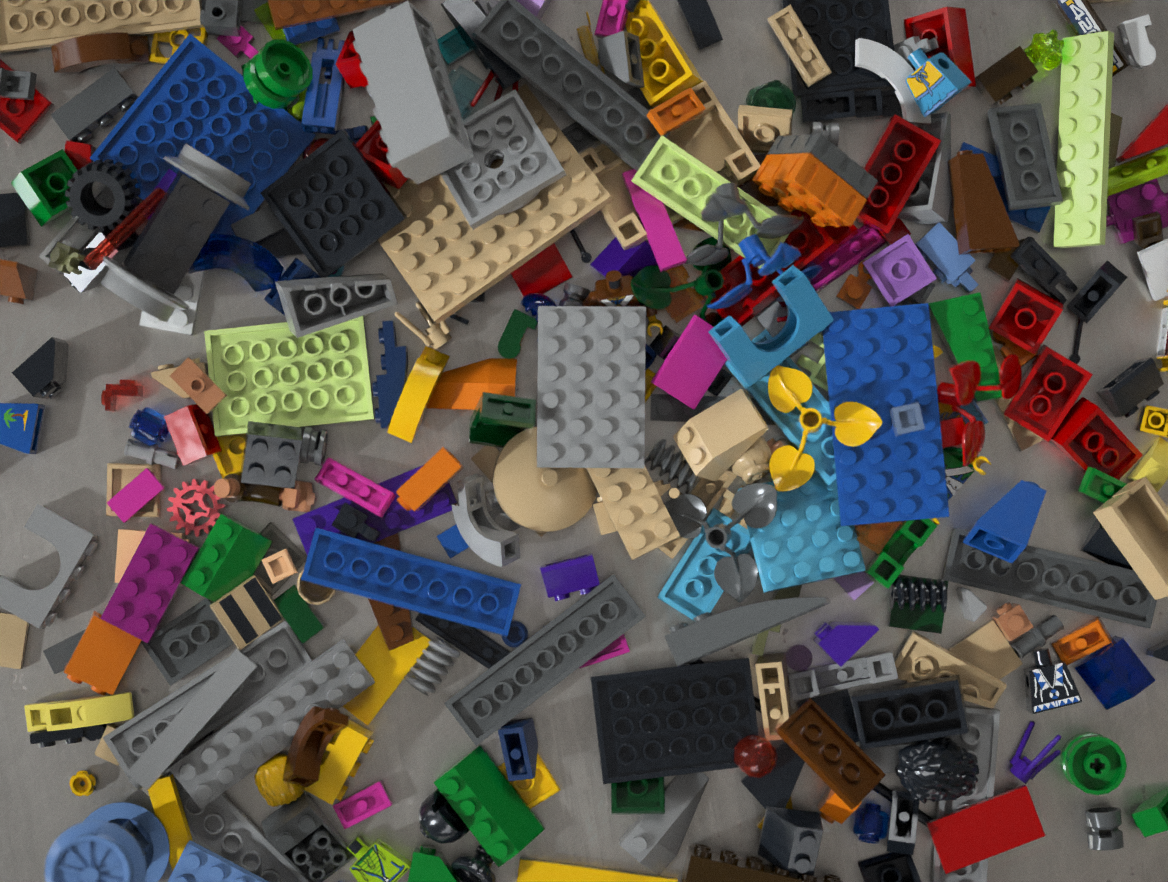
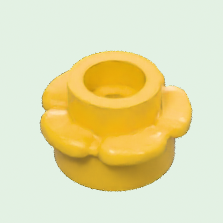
M81 770L71 777L70 788L76 796H89L93 793L96 779L92 774ZM81 781L85 782V786L81 785Z

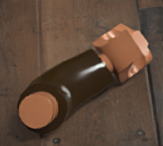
M237 472L217 480L214 485L215 494L229 502H258L278 507L282 505L284 510L310 512L311 505L315 501L312 483L301 480L295 481L294 489L241 483V472Z

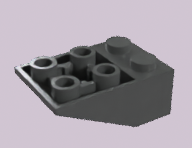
M305 791L296 801L284 804L261 822L266 839L310 882H323L355 857L347 849L349 845Z

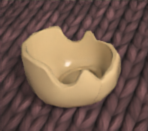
M303 570L298 576V593L309 604L321 605L326 603L336 593L335 589L302 581Z

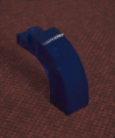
M213 234L209 236L188 270L189 274L210 269L229 270L243 277L252 289L258 292L277 288L275 281H280L283 266L268 250L250 240L233 235Z

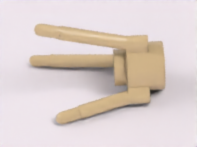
M417 302L416 306L429 325L425 329L427 335L399 312H395V316L421 338L427 347L432 345L434 349H437L452 338L449 334L451 329L444 320L438 325L434 323L420 302Z

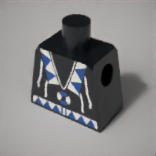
M1049 648L1033 651L1036 666L1024 669L1027 711L1036 714L1081 703V696L1067 664L1061 660L1052 662Z

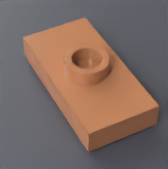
M190 357L170 375L206 414H209L227 396Z

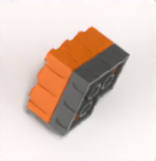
M822 134L778 136L768 152L769 155L765 157L752 179L753 182L760 186L759 190L763 194L774 197L779 201L778 205L788 212L792 210L806 212L812 216L811 221L821 227H825V225L835 227L852 226L878 181Z

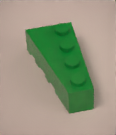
M981 292L929 303L930 317L954 365L965 361H976L981 369V378L978 386L998 385L1000 383L999 371ZM1002 389L997 391H976L973 399L976 403L1002 398Z

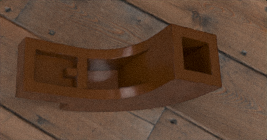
M127 32L79 36L51 46L54 73H80L90 67L106 64H147L150 62L147 36L128 35Z
M314 706L300 723L293 738L285 764L283 781L303 787H309L317 782L326 746L334 734L348 726L349 715L342 714L340 710L335 708L324 709Z

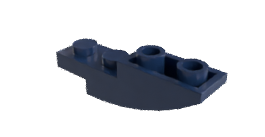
M393 320L382 321L383 328H378L380 344L384 343L385 354H381L382 370H387V374L376 375L377 381L372 382L373 395L378 397L379 408H375L376 424L381 423L382 429L389 428L408 376V347H397L396 326Z

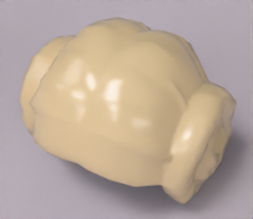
M761 436L731 466L733 474L741 477L747 484L756 483L769 474L771 451L765 438Z

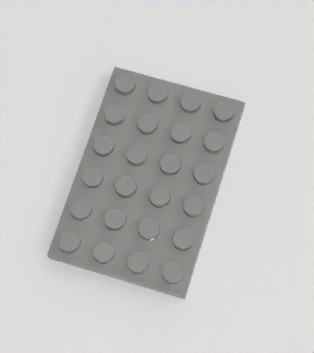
M538 306L537 467L645 468L646 307Z

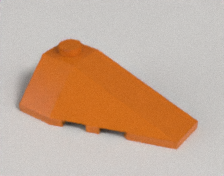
M489 358L443 372L426 409L475 410L483 392L516 397L517 359Z

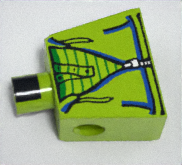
M357 836L347 847L357 858L349 869L358 882H397L411 867V861L378 838L368 847Z

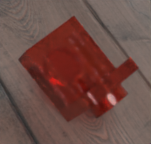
M119 380V385L106 384V390H102L101 403L105 406V411H116L117 396L143 397V386L136 385V380Z

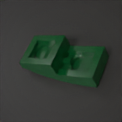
M295 584L273 600L302 644L325 628L311 609V605L299 595Z

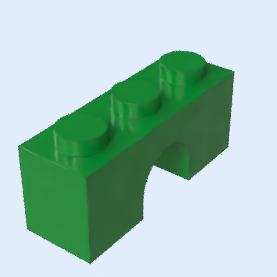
M930 519L902 521L866 566V571L864 572L881 586L889 589L903 571L905 562L918 547L925 543L937 525Z

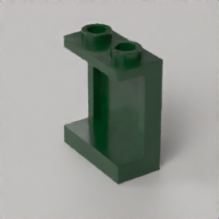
M483 392L470 418L469 443L503 448L513 436L524 431L525 428H533L535 424L536 400Z

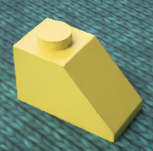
M1162 437L1157 438L1127 477L1131 482L1146 477L1156 492L1160 490L1168 479V442Z

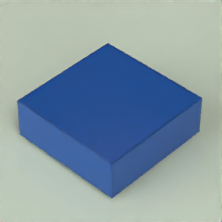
M457 525L452 526L437 536L450 559L469 548Z

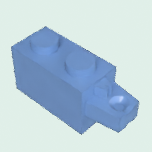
M940 222L934 225L915 243L925 261L934 269L932 272L939 282H946L948 285L952 284L955 288L960 285L967 293H971L979 285L970 275L973 272L970 266L976 260L970 254L959 255L957 240Z

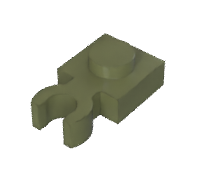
M57 241L55 248L50 254L48 266L69 275L71 272L81 275L82 271L78 269L80 261H86L87 257L79 254L78 249Z

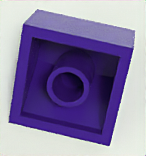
M592 553L540 567L548 598L554 597L555 601L570 598V592L579 590L581 595L587 594L595 586L600 585Z
M831 621L829 624L824 622L814 632L816 637L813 641L837 665L842 667L880 629L870 622Z

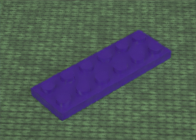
M420 466L378 483V485L396 495L382 518L354 502L342 498L297 516L292 520L307 556L316 528L348 536L331 526L345 502L369 516L365 523L381 532L376 540L379 541L452 511V504L456 503L457 500L450 483L446 484L419 511L405 510L396 500L400 497L396 491L422 467ZM360 533L356 537V539L374 543Z

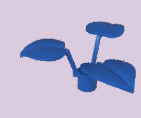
M757 234L746 237L739 243V247L745 256L742 263L745 266L746 282L729 291L715 303L707 304L706 306L710 309H723L737 304L748 296L753 290L751 287L753 282L750 264H753L754 267L764 264L758 271L761 276L769 275L775 271L781 275L784 272L782 268L787 267L800 257V251L794 246L780 243L775 254L770 257ZM815 265L801 272L811 282L821 273L823 268L820 265Z

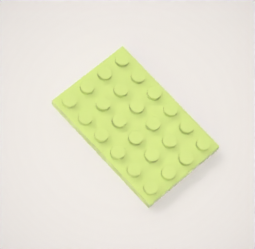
M364 316L299 338L290 332L287 322L204 331L209 377L227 395L212 410L216 437L246 434L248 421L302 428L375 420Z

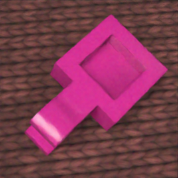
M241 25L239 37L219 35L216 38L236 58H239L242 53L249 59L258 54V51L250 45L255 38Z

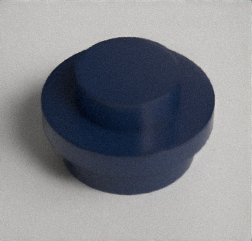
M511 621L508 636H502V639L509 647L516 648L527 640L528 630L523 623Z

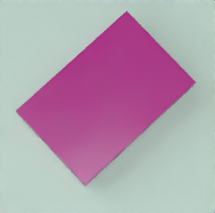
M695 314L651 381V383L693 410L727 360L709 334V331L714 327Z

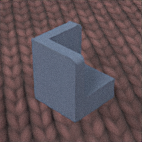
M919 402L895 407L889 411L895 437L925 429Z

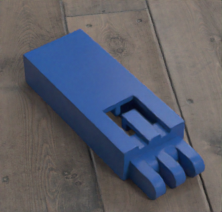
M318 38L316 52L312 53L311 60L313 79L307 87L301 123L302 129L305 132L336 135L344 85V77L337 68L336 62L345 40H339L338 49H334L335 39H329L328 47L324 48V38ZM321 67L326 68L324 78L331 79V84H328V82H325V84L319 83Z

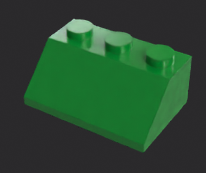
M220 514L182 579L181 584L215 602L255 574L274 541L234 517Z

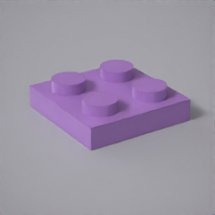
M909 234L862 263L889 306H895L937 279Z

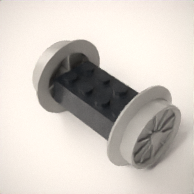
M188 144L184 145L178 157L165 156L163 159L189 174L196 181L179 171L123 264L107 256L103 257L109 270L101 284L122 299L164 322H168L175 309H189V306L176 297L174 293L230 203L214 192H218L246 210L250 209L243 197L250 188L251 183Z

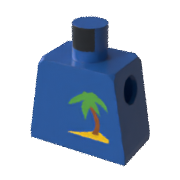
M0 403V444L23 453L36 454L45 405L35 403Z

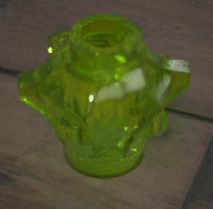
M1052 29L1047 34L1035 33L1030 46L1024 48L1026 55L1032 58L1031 62L1033 65H1041L1046 70H1053L1061 64L1063 60L1061 50L1065 42L1057 39L1058 32Z

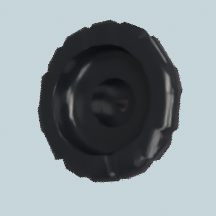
M482 845L477 846L474 857L461 856L451 863L454 874L462 882H496L495 875L491 870L495 862L490 856L487 857L488 853Z

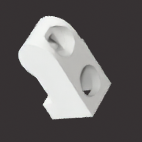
M1149 14L1124 21L1117 26L1128 62L1135 69H1143L1149 66L1156 58V50L1149 43L1146 28L1152 25Z

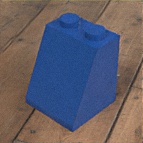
M1021 480L977 520L965 536L963 543L1013 563L1028 544L1047 490L1040 488L1034 482Z

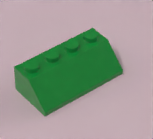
M481 744L440 774L433 782L498 868L517 855L545 830V827Z

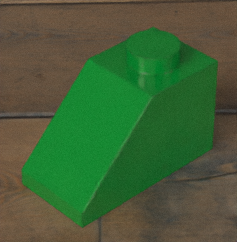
M1168 787L1143 801L1131 814L1136 826L1144 837L1168 830Z
M421 845L420 848H415L408 882H461L459 877L454 874L452 867L442 852L436 851V847Z

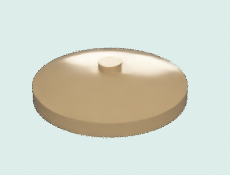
M537 426L513 436L501 449L494 465L493 487L499 505L514 522L533 531L552 532L575 524L589 511L597 494V489L586 468L537 467Z

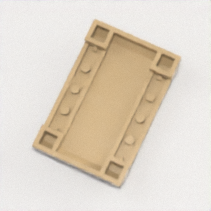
M703 81L694 86L692 90L706 109L702 114L671 131L667 139L731 183L737 184L738 187L750 180L757 173L761 165L707 82ZM604 144L594 149L590 147L581 152L579 155L613 199L612 202L599 211L622 248L627 250L648 240L647 233L640 222L622 178V173L633 168ZM664 204L672 225L685 218Z

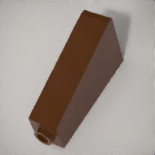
M973 150L957 152V156L948 160L959 255L1009 252L1019 247L1018 238L984 154H973Z

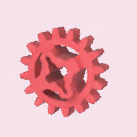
M192 479V486L187 481L182 482V490L179 488L173 489L177 496L168 498L173 503V507L167 508V511L174 513V516L169 520L170 522H178L175 528L177 530L186 528L185 535H190L193 530L196 537L201 536L202 530L209 534L211 531L210 526L215 525L217 518L222 514L220 509L226 508V504H220L219 500L222 498L215 494L214 485L208 488L207 480H203L201 485H199L198 479ZM197 490L193 497L189 499L183 498L188 492ZM208 495L212 499L214 508L210 507L207 501ZM199 501L198 506L206 511L195 513V509L187 504H195ZM180 508H182L186 514L185 520L183 519L180 513ZM201 518H210L206 523L197 526Z

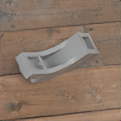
M475 473L458 481L459 501L452 504V511L459 532L468 546L483 560L500 567L520 559L519 534L499 527L487 510L483 475Z

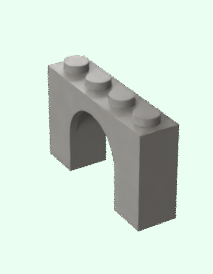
M37 504L24 528L43 537L56 547L61 560L60 571L50 585L39 590H29L0 575V607L39 629H45L46 625L50 627L57 616L55 610L59 603H64L71 592L69 586L73 579L77 580L84 570L82 564L87 556L91 557L96 550L98 543L95 541L98 536L46 507Z

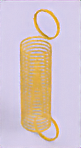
M586 12L589 25H591L588 12ZM582 26L584 28L581 29L577 28L584 57L587 60L593 61L591 63L594 66L600 65L594 39H591L593 36L590 32V26ZM586 32L588 36L582 37L580 33ZM590 49V50H592V51H590V52H592V53H589V52L584 51V50ZM600 65L601 71L605 74L604 67Z

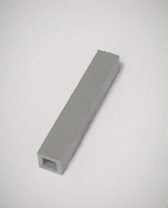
M236 649L126 772L131 776L128 781L139 790L142 788L149 790L258 666L239 649Z

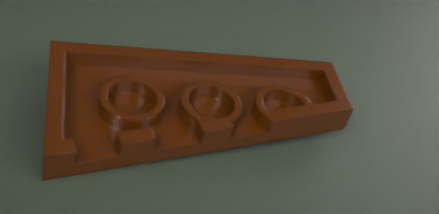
M398 532L383 538L373 544L401 551L400 533ZM368 599L389 651L415 641L410 610Z

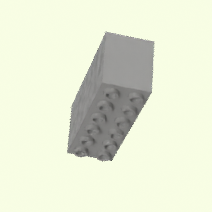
M406 1L352 29L355 37L353 45L362 60L360 68L369 83L366 88L376 106L373 108V111L382 126L380 135L388 146L387 158L393 168L397 167L406 178L409 177L415 183L420 184L474 157L432 23L409 1Z

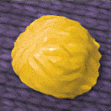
M277 753L259 766L254 776L259 793L265 798L267 804L272 807L296 801L304 793L305 787L283 781L288 756L286 754Z

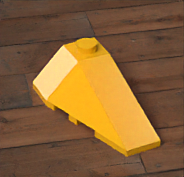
M640 0L635 11H629L626 29L627 32L639 36L645 86L640 89L650 106L654 107L690 87L693 88L703 82V80L650 0Z

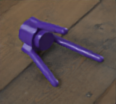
M1034 721L1029 723L1015 755L1009 761L1013 764L1009 771L1025 784L1030 779L1033 780L1042 769L1061 754L1060 750H1056L1037 766L1061 739V736L1057 735L1033 761L1026 756L1020 759L1034 728Z

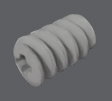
M437 637L438 642L429 640L428 643L432 647V651L422 650L426 656L425 660L416 659L421 667L419 669L415 667L410 668L414 677L404 676V679L411 686L429 696L427 692L434 693L436 691L432 682L441 684L442 679L438 674H448V670L444 665H454L450 656L456 658L460 656L457 649Z

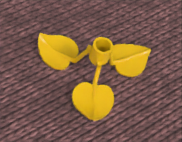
M781 365L775 366L771 370L768 380L770 401L782 413H789L797 407L802 412L800 423L804 430L798 451L793 446L786 445L776 449L770 458L769 469L776 490L779 492L795 490L812 477L815 468L814 459L810 455L804 454L803 451L808 434L820 430L822 424L836 426L835 436L838 441L846 446L856 447L864 444L881 427L882 419L871 408L857 402H845L837 406L834 411L836 421L822 418L818 410L814 408L806 409L801 405V403L807 402L812 395V383L809 377L797 369Z

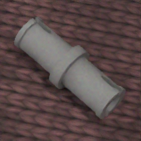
M128 439L127 443L129 444L125 446L124 455L146 460V463L150 465L156 463L173 468L174 470L177 469L180 461L177 453L158 448L157 444L147 445Z

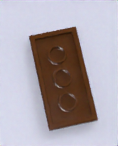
M811 698L775 731L851 810L886 776Z

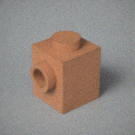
M1007 602L997 608V613L991 616L1006 640L1009 641L1016 639L1033 628L1020 604Z

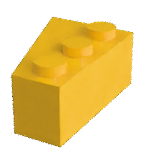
M349 718L348 726L337 732L326 748L321 761L319 780L309 787H305L304 790L333 805L336 799L341 801L348 789V786L344 785L349 776L354 778L361 766V763L357 762L362 752L367 755L374 743V740L370 738L373 731Z

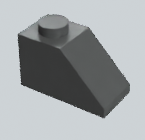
M621 31L598 39V58L601 66L627 84L638 88L645 87L639 36Z

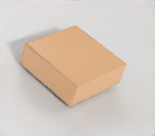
M287 548L262 559L272 584L298 573Z

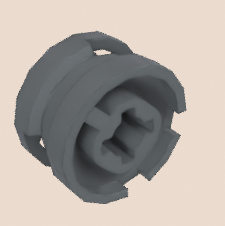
M305 428L301 443L300 463L308 464L309 462H314L315 465L323 466L328 444V430L320 429L319 431H314V428Z

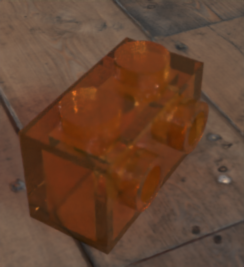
M901 521L857 525L854 531L857 534L855 540L874 554L879 555Z

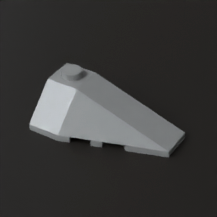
M945 112L931 114V124L920 125L919 127L941 140L897 218L921 224L948 222L951 204V184L948 160L951 159V114Z
M703 772L676 775L665 787V814H642L620 838V846L642 865L660 875L677 856L709 781V777Z

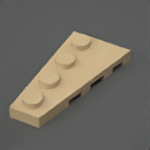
M914 630L894 661L898 675L897 679L907 681L908 683L959 675L964 700L993 709L1006 689V683Z

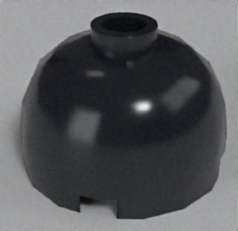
M439 789L435 790L422 802L418 817L420 830L426 838L441 844H447L459 840L469 832V828L442 793H440Z

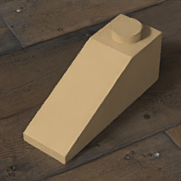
M786 653L763 654V656L758 657L755 667L765 741L782 740L775 731L791 716Z

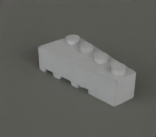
M382 273L275 281L289 330L297 338L397 304L391 279Z

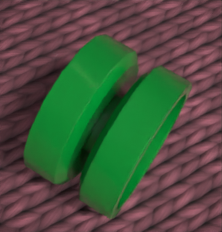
M273 39L267 42L259 50L258 54L248 61L244 68L243 79L248 91L258 102L272 109H283L290 105L310 85L313 79V69L307 56L295 44L284 39Z
M1092 732L1079 733L1069 739L1061 751L1060 765L1062 773L1068 782L1085 793L1093 795L1110 793L1120 785L1125 777L1127 768L1125 754L1118 744L1101 734Z

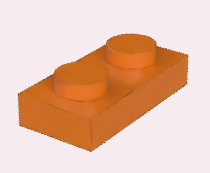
M690 87L650 110L646 116L660 136H664L702 114L706 108Z

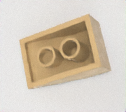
M740 389L689 419L673 438L695 476L716 481L769 428L746 391Z

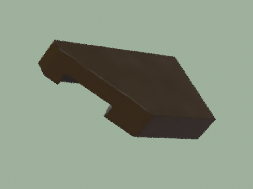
M1156 211L1132 218L1134 242L1138 246L1146 249L1163 241L1160 213Z
M1025 239L1018 240V241H1019V245H1020ZM1017 248L1009 252L994 253L985 268L1006 281H1010L1019 266L1010 257Z

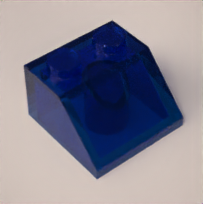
M1114 636L1112 643L1096 650L1074 667L1106 710L1135 697L1156 681L1124 638Z

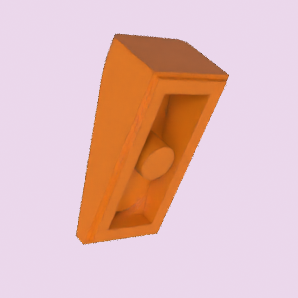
M1096 617L1054 641L1051 645L1060 660L1064 661L1068 666L1112 643V637L1101 618Z

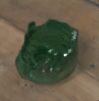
M774 80L750 89L746 97V104L748 106L793 110L794 113L796 98L788 86L779 80Z

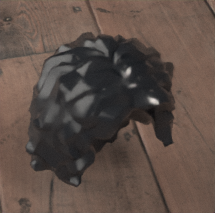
M939 737L933 740L917 741L914 745L906 746L898 752L899 763L895 767V773L900 778L904 788L910 792L912 798L919 799L924 804L927 800L932 802L957 800V798L965 796L969 791L973 790V783L978 782L976 775L979 774V768L972 754L968 753L964 747L958 746L950 738Z

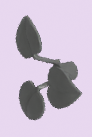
M722 184L716 188V193H712L708 204L701 212L703 220L719 222L718 242L715 246L704 245L695 249L686 257L687 261L685 264L697 266L713 265L723 261L728 256V249L721 248L723 246L724 220L746 213L753 226L759 229L756 232L758 237L773 239L793 232L803 222L804 217L776 215L759 223L747 207L745 199H740L737 184Z
M764 483L750 484L736 492L732 500L733 509L740 515L728 525L716 524L712 528L703 520L707 515V508L698 496L682 494L675 499L673 498L665 502L664 505L680 537L687 539L696 538L700 535L703 525L708 545L713 548H720L721 551L731 555V557H723L717 562L714 569L715 579L718 585L737 602H743L753 591L759 572L756 561L751 555L743 553L736 557L735 552L726 546L732 536L730 529L743 518L745 523L752 528H763L770 524L777 511L776 488Z

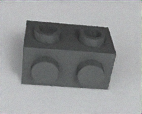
M206 0L205 9H201L200 24L204 25L207 34L239 37L243 0Z

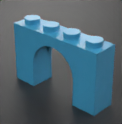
M794 265L772 281L784 299L788 310L786 323L775 337L764 342H753L749 339L741 325L730 315L709 331V334L738 376L749 386L760 381L765 374L775 366L782 364L789 355L802 348L808 340L825 330L827 325L834 321L805 274Z

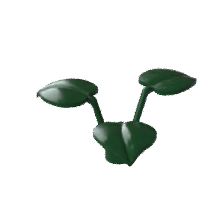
M714 237L707 238L699 242L692 251L704 245L715 246L718 240ZM723 244L721 248H727L729 254L723 261L717 264L707 266L693 265L697 270L702 271V274L696 280L676 287H670L671 278L667 271H660L659 266H647L641 269L631 280L632 291L638 301L644 306L654 310H661L671 304L670 292L695 287L697 293L708 296L699 313V317L715 327L723 318L716 312L708 313L705 316L708 309L706 305L711 303L712 299L716 297L714 292L721 289L724 284L723 276L719 271L732 262L730 248Z

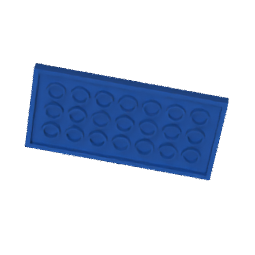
M929 303L829 312L834 321L827 325L822 334L831 421H836L834 417L835 408L845 402L861 403L875 411L882 419L881 427L864 444L856 447H849L839 442L835 436L836 426H831L840 525L852 526L949 517ZM919 402L925 429L895 437L889 411L895 407Z

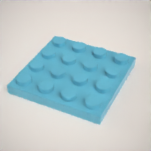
M813 473L809 481L795 490L777 491V511L770 524L763 528H752L747 525L764 593L866 571L855 526L840 525L836 480L827 485L818 473ZM773 481L764 483L775 487Z

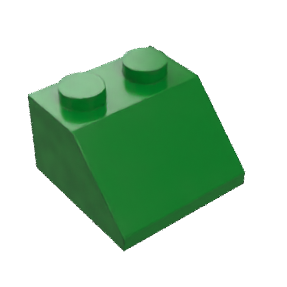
M61 149L21 171L11 184L39 225L43 227L72 209V207H67L66 202L70 200V197L65 196V192L70 188L67 185L68 181L73 178V174L78 170L65 151Z

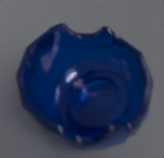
M529 293L520 302L525 307L526 312L531 310L532 316L536 315L537 322L538 306H557L554 300L542 293Z

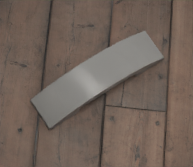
M887 652L849 659L842 667L836 663L806 669L788 674L793 700L797 701L850 687L897 679L898 675L893 653Z

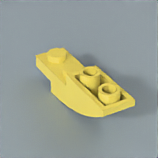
M131 692L33 703L24 706L28 732L73 729L134 718Z

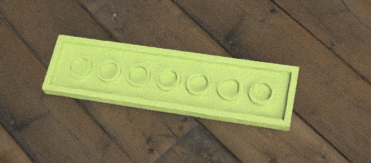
M1110 31L1062 38L1057 177L1063 201L1060 205H1055L1053 247L1056 248L1105 245L1114 33Z

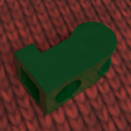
M514 309L498 343L500 355L505 359L517 358L521 353V342L527 329L530 328L535 331L538 319Z

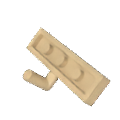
M728 469L716 481L701 478L689 494H694L702 499L708 514L737 475ZM670 488L668 491V495L672 499L683 494L677 488ZM680 537L658 549L673 559L688 539Z

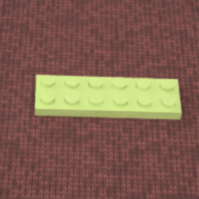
M661 136L631 181L718 240L719 222L703 220L701 212L708 204L712 193H716V188L731 182L664 136ZM738 188L740 199H745L747 207L757 222L762 223L764 220L778 215ZM746 213L724 220L723 244L745 258L739 243L746 237L757 234L756 232L759 229L753 226ZM789 234L773 239L760 238L770 257L775 254L780 243H784Z

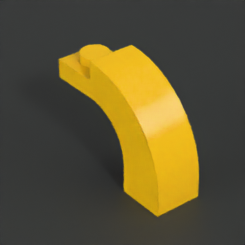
M425 346L406 381L387 433L412 443L421 426L432 393L450 356Z

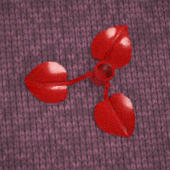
M1015 354L1008 355L1002 362L999 373L1000 383L998 385L978 386L981 378L979 363L976 361H965L949 369L954 384L941 382L937 388L938 403L952 405V411L959 412L969 419L962 435V466H968L981 452L985 442V427L982 421H976L975 416L960 408V406L968 405L973 400L976 391H997L1002 389V397L1004 399L1012 398L1017 393L1022 378L1019 356Z

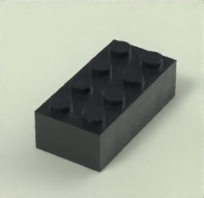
M959 675L856 691L851 697L861 750L969 732V722Z

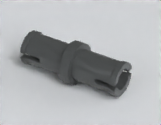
M1052 615L1037 628L1033 627L1030 629L1027 635L1012 644L1011 647L1017 656L1022 659L1038 646L1043 647L1046 644V640L1060 630H1063L1064 626L1056 615Z

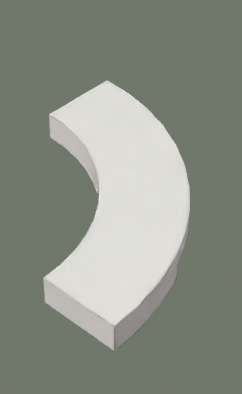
M862 38L855 40V66L868 69L889 81L896 90L895 94L900 102L903 119L916 125H930L931 114L927 117L923 116L906 84V78L914 72L906 60L889 47L878 42Z

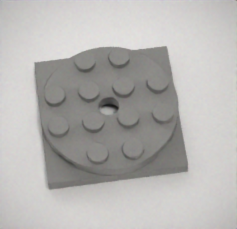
M516 89L463 120L474 157L440 173L473 230L498 215L510 213L525 206L534 199L540 190L566 176L563 167ZM494 160H503V164L496 169L490 168Z

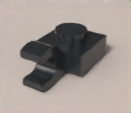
M346 502L331 525L352 538L356 539L360 533L373 542H376L381 533L365 523L369 517L367 514Z

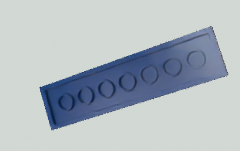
M319 528L315 529L301 577L302 581L502 636H508L521 584Z

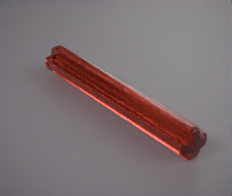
M157 187L84 258V263L90 269L95 270L104 261V256L109 257L154 213L165 195V191Z

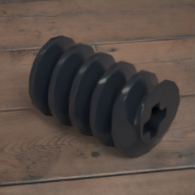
M898 576L891 585L890 608L892 610L895 602H898L900 610H903L905 604L909 603L910 611H914L916 604H919L921 612H924L927 604H930L932 612H935L937 605H940L942 613H945L948 595L944 580L938 579L934 584L933 579L928 578L924 583L923 579L918 577L913 583L911 577H906L904 582H902L901 577Z

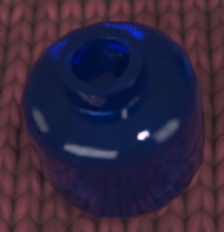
M145 407L142 411L137 409L128 425V428L131 429V436L148 446L155 445L157 441L163 443L169 433L164 419L165 415L150 407Z
M865 803V808L857 809L854 815L853 833L859 837L858 841L879 844L880 840L885 839L889 815L882 811L881 805Z

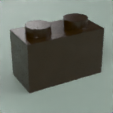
M1019 46L975 78L976 87L990 107L996 102L1001 106L1013 97L1010 92L1017 87L1022 91L1034 82L1032 77L1038 70L1021 46Z

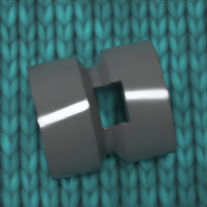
M1097 807L1085 811L1086 825L1091 828V831L1087 833L1089 849L1115 850L1124 847L1123 832L1118 829L1122 824L1120 808ZM1110 829V832L1099 833V830Z

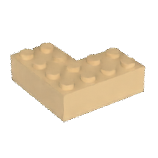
M1143 477L1125 485L1112 496L1113 498L1107 500L1093 513L1153 598L1158 600L1168 597V507L1148 479Z

